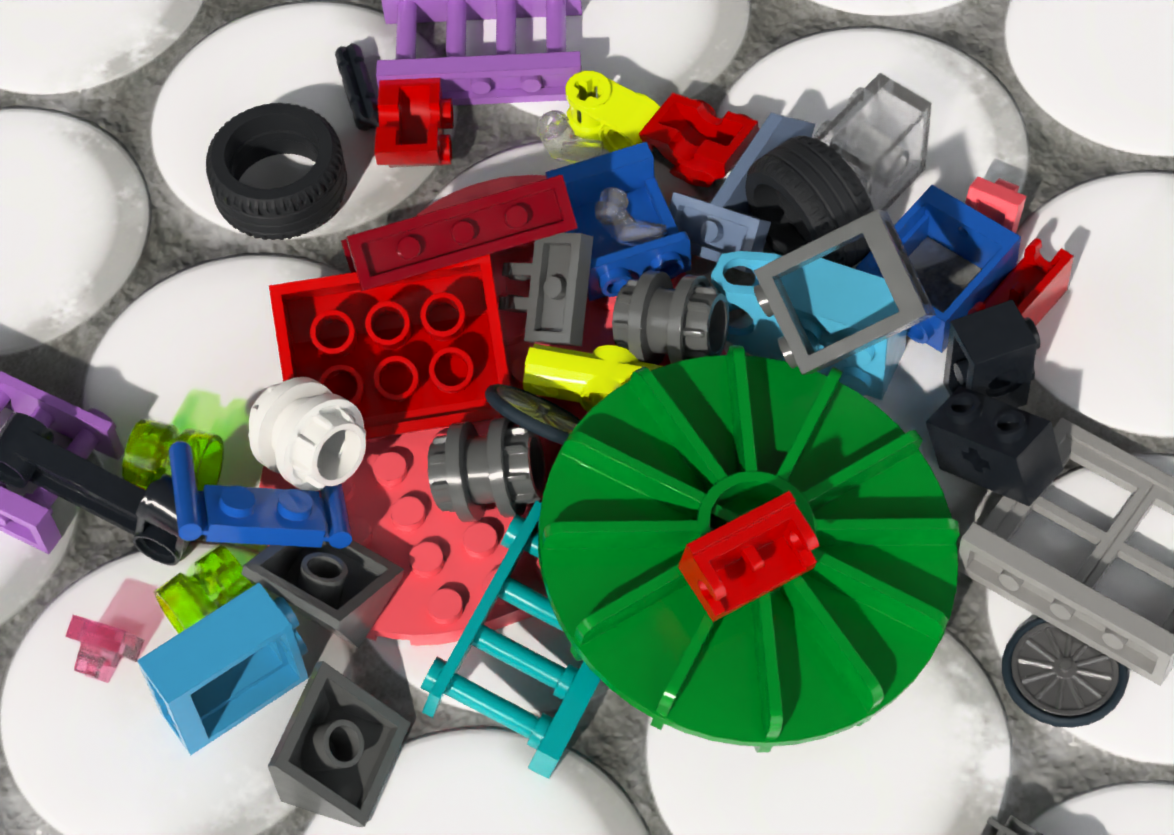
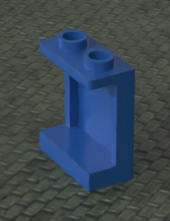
M647 142L545 172L546 179L558 175H563L578 228L563 233H583L593 236L587 293L589 301L606 296H617L622 286L627 284L628 280H639L641 275L648 270L666 272L670 279L675 278L680 273L691 270L690 239L686 231L679 232L654 176V157Z

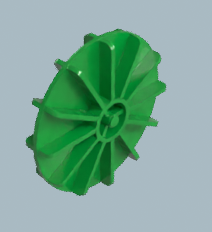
M730 345L727 355L704 356L682 360L651 371L647 367H642L632 373L630 381L612 391L595 405L576 425L573 431L569 433L561 447L546 483L538 522L539 565L547 596L559 625L571 643L570 652L576 661L583 660L590 670L613 692L636 709L652 717L651 726L662 730L665 724L681 732L710 741L739 746H754L757 753H768L773 746L797 745L824 739L849 730L854 726L863 725L894 702L915 681L930 661L940 643L952 613L957 590V539L960 536L959 523L957 520L952 519L943 490L930 465L919 451L923 439L917 431L911 430L905 433L878 406L855 390L840 383L839 380L843 371L832 367L828 376L819 372L802 375L799 367L792 369L785 361L758 356H745L743 345ZM790 491L796 500L795 504L814 531L819 542V547L811 550L817 561L815 567L712 622L678 568L686 545Z

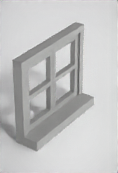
M1061 418L1053 428L1063 467L1070 459L1133 493L1131 499L1109 530L1105 532L1043 498L1042 496L1049 486L1030 506L1003 496L981 526L973 522L962 536L958 551V571L1161 686L1174 667V609L1162 627L1094 589L1116 557L1174 588V569L1126 544L1153 505L1174 515V477L1070 421ZM1032 510L1097 545L1074 578L1009 542Z

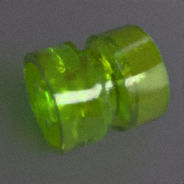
M148 418L141 419L134 426L125 447L122 463L123 479L147 490L150 483L159 480L163 474L166 473L171 476L169 448L177 441H184L192 449L197 490L203 491L204 485H218L224 461L223 440L218 434L192 428L185 429L180 434L179 429L174 424Z
M220 545L195 562L193 575L188 576L180 572L155 589L154 596L167 619L179 634L245 592L254 584L241 575L243 569L241 564L226 547ZM216 593L218 597L211 601L208 596Z

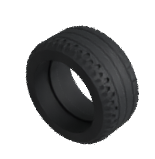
M270 103L255 106L238 113L237 116L227 121L219 129V132L214 135L208 147L206 174L215 205L222 217L233 228L248 236L262 238L263 240H284V238L299 237L301 234H307L310 230H315L317 226L323 225V222L328 221L330 216L335 213V210L339 208L340 203H342L347 186V170L341 143L331 124L312 109L304 106L300 107L297 104L292 105L291 103ZM295 154L315 162L305 176L284 187L259 189L239 182L241 176L249 167L273 155Z
M807 136L790 138L757 159L747 172L745 189L751 213L755 217L771 222L766 241L776 254L782 256L874 211L864 186L847 162L829 145L815 138ZM862 237L821 258L853 267L862 261L871 250L865 237Z

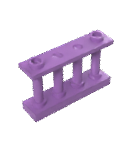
M381 0L385 23L397 24L396 59L377 60L376 78L378 89L379 80L440 78L442 99L452 98L453 106L567 101L565 86L569 78L576 73L582 72L580 51L566 52V16L582 15L581 0ZM546 17V53L516 54V18ZM496 19V55L466 56V21ZM446 21V57L416 59L417 23Z
M0 371V413L5 407L14 412L35 418L48 429L50 428L73 439L66 450L84 459H87L94 449L116 460H119L124 454L123 447L115 430L116 425L106 414L94 408L85 411ZM0 481V531L50 554L62 538L52 517L53 510L51 508L59 496L38 486L33 494L26 493L22 497L8 490L6 484Z

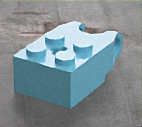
M749 251L721 254L711 274V283L719 292L726 296L729 312L743 309L753 319V323L746 328L739 329L729 326L726 341L733 345H743L745 352L752 356L786 362L778 344V338L783 336L774 315L771 317L766 316L755 296L754 286L759 284L757 277L752 286L733 285L724 278L725 272L732 267L744 266L751 269L754 273V270L782 257V255ZM819 258L780 278L814 352L899 312L884 278L823 258ZM907 329L818 372L828 376L832 367L843 371L839 380L840 383L855 390L862 396L867 395L883 400L905 351Z

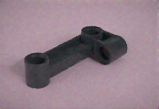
M18 412L10 415L0 431L1 482L12 487L24 488L28 481L134 535V545L152 560L169 566L176 565L179 562L190 541L181 539L178 534L172 476L165 473L159 480L150 483L147 490H144L53 443L55 440L53 433L35 418Z

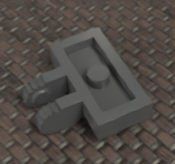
M560 233L539 239L534 243L532 263H503L502 276L516 281L531 279L529 297L518 295L499 297V310L527 313L524 341L535 344L582 346L593 236L583 233Z

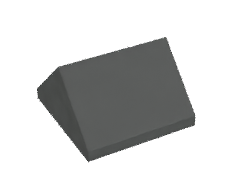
M352 540L349 546L341 549L334 548L329 542L323 541L321 548L270 545L243 565L241 575L254 585L260 582L271 598L283 597L292 610L360 648L402 579L404 569Z
M316 662L268 764L269 772L281 802L356 827H365L411 722L326 662Z

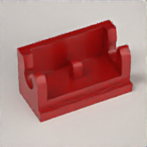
M1039 238L1034 239L1026 247L1024 258L984 302H977L968 311L967 315L1013 299L1023 318L1029 317L1036 326L1068 290L1074 255L1061 248L1052 261L1048 262L1040 253L1042 241Z
M790 491L686 545L678 568L712 622L815 567L817 561L811 550L819 547V542L814 531L795 504L796 500Z

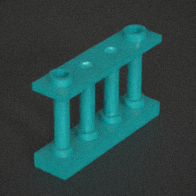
M536 500L526 519L518 514L514 516L500 545L509 549L450 657L447 661L438 656L436 657L420 688L429 692L422 713L432 718L444 696L447 695L528 738L527 745L536 749L528 769L549 779L601 679L590 670L584 661L580 668L570 663L565 668L484 625L497 599L500 598L563 631L548 597L510 577L524 551L539 558L538 531H536L539 522L541 503ZM474 646L555 689L552 695L563 701L554 718L544 712L541 717H538L457 674L471 647Z

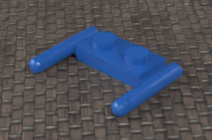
M177 441L170 446L171 476L178 534L181 539L193 541L201 535H205L206 542L321 548L324 541L329 542L332 547L337 549L345 548L351 544L352 534L341 483L335 486H325L320 490L321 498L319 491L204 485L203 491H197L191 446L184 441Z

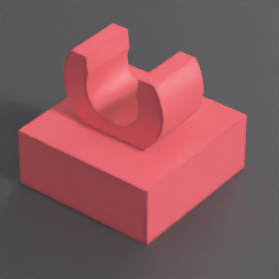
M977 177L969 187L965 204L1016 233L1027 196L1018 193V185L1001 178L993 183Z

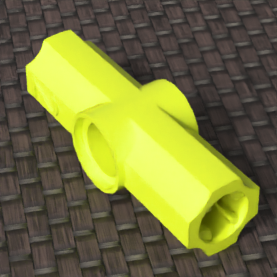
M534 344L533 347L529 348L525 361L523 389L535 395L580 402L581 406L589 412L608 394L630 381L634 371L642 367H647L651 371L662 367V365L639 362L629 350L616 345L599 346L592 354Z

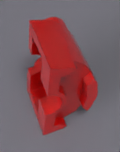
M441 79L379 80V127H376L374 150L377 165H388L390 168L452 165L451 135H444V129L454 128L452 98L442 99Z
M672 92L639 132V136L642 142H647L651 151L656 147L667 160L674 164L669 173L691 185L707 188L716 179H723L745 152L759 131L758 121L741 113L736 114L728 111L723 118H718L715 110L705 101L691 99Z

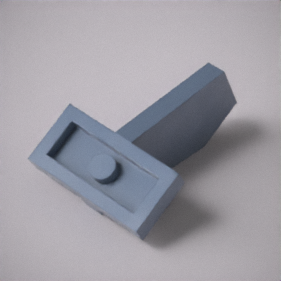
M770 113L711 202L688 194L673 192L669 210L679 232H687L691 243V254L718 262L721 254L736 251L763 252L771 222L755 217L751 213L745 189L747 172L757 159L788 139L796 136L812 138L815 127L814 123ZM744 266L732 267L743 272L753 273L751 269Z

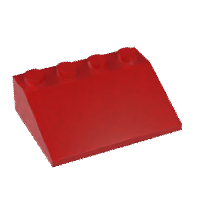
M490 254L361 291L356 272L269 285L283 382L295 377H309L326 386L333 394H337L353 403L362 415L364 429L366 430V440L444 428L457 422L469 421L476 423L504 417L487 402L485 397V391L490 385L502 384L510 386Z

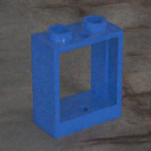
M931 185L894 225L908 256L913 253L926 237H929L982 269L944 313L933 307L936 313L935 316L907 329V336L921 344L926 343L942 353L948 345L950 321L966 316L968 311L977 302H984L1015 268L1018 261L1021 236L936 186ZM871 251L855 267L857 270L883 278Z

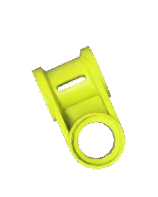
M595 71L576 73L569 78L565 86L566 99L570 105L567 110V125L570 131L576 136L585 138L609 152L643 143L639 132L660 108L648 96L634 92Z

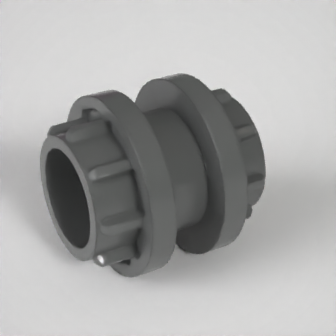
M648 270L641 275L639 280H628L627 284L622 286L617 295L612 319L613 338L616 346L629 350L639 362L659 365L666 354H668L671 364L704 356H720L726 344L729 329L728 301L724 294L710 286L705 276L687 274L682 277L675 289L666 272Z
M506 417L493 418L489 425L488 434L484 436H479L476 428L469 421L452 423L448 428L447 435L436 436L428 451V478L436 505L443 512H456L462 522L482 520L486 506L489 503H496L500 514L505 518L514 517L516 514L522 516L527 504L535 503L536 500L540 501L546 487L545 458L539 436L521 426H517V424Z

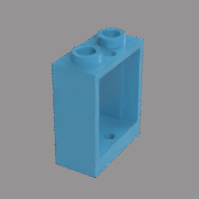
M260 582L137 660L161 715L190 756L309 678L302 656L308 653V649L295 629L300 625L295 613L283 597H277L273 600Z

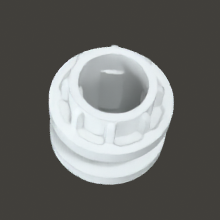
M295 377L282 383L270 385L258 397L251 408L248 437L254 457L268 469L280 473L286 481L300 490L318 491L322 490L325 486L342 484L355 473L363 460L366 450V430L364 429V421L359 409L345 398L333 394L326 386L312 378Z

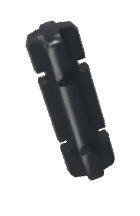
M354 43L347 47L340 46L335 51L336 63L342 76L343 86L353 112L355 125L361 131L379 127L378 101L375 98V91L367 66L364 63L361 47Z

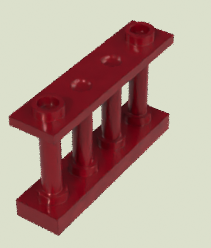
M558 175L353 234L341 240L349 271L350 273L356 272L361 291L574 230L578 227L563 175Z

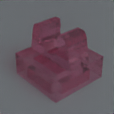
M77 615L72 616L65 637L80 644L74 671L109 683L120 658L137 662L144 643L143 639L126 630Z

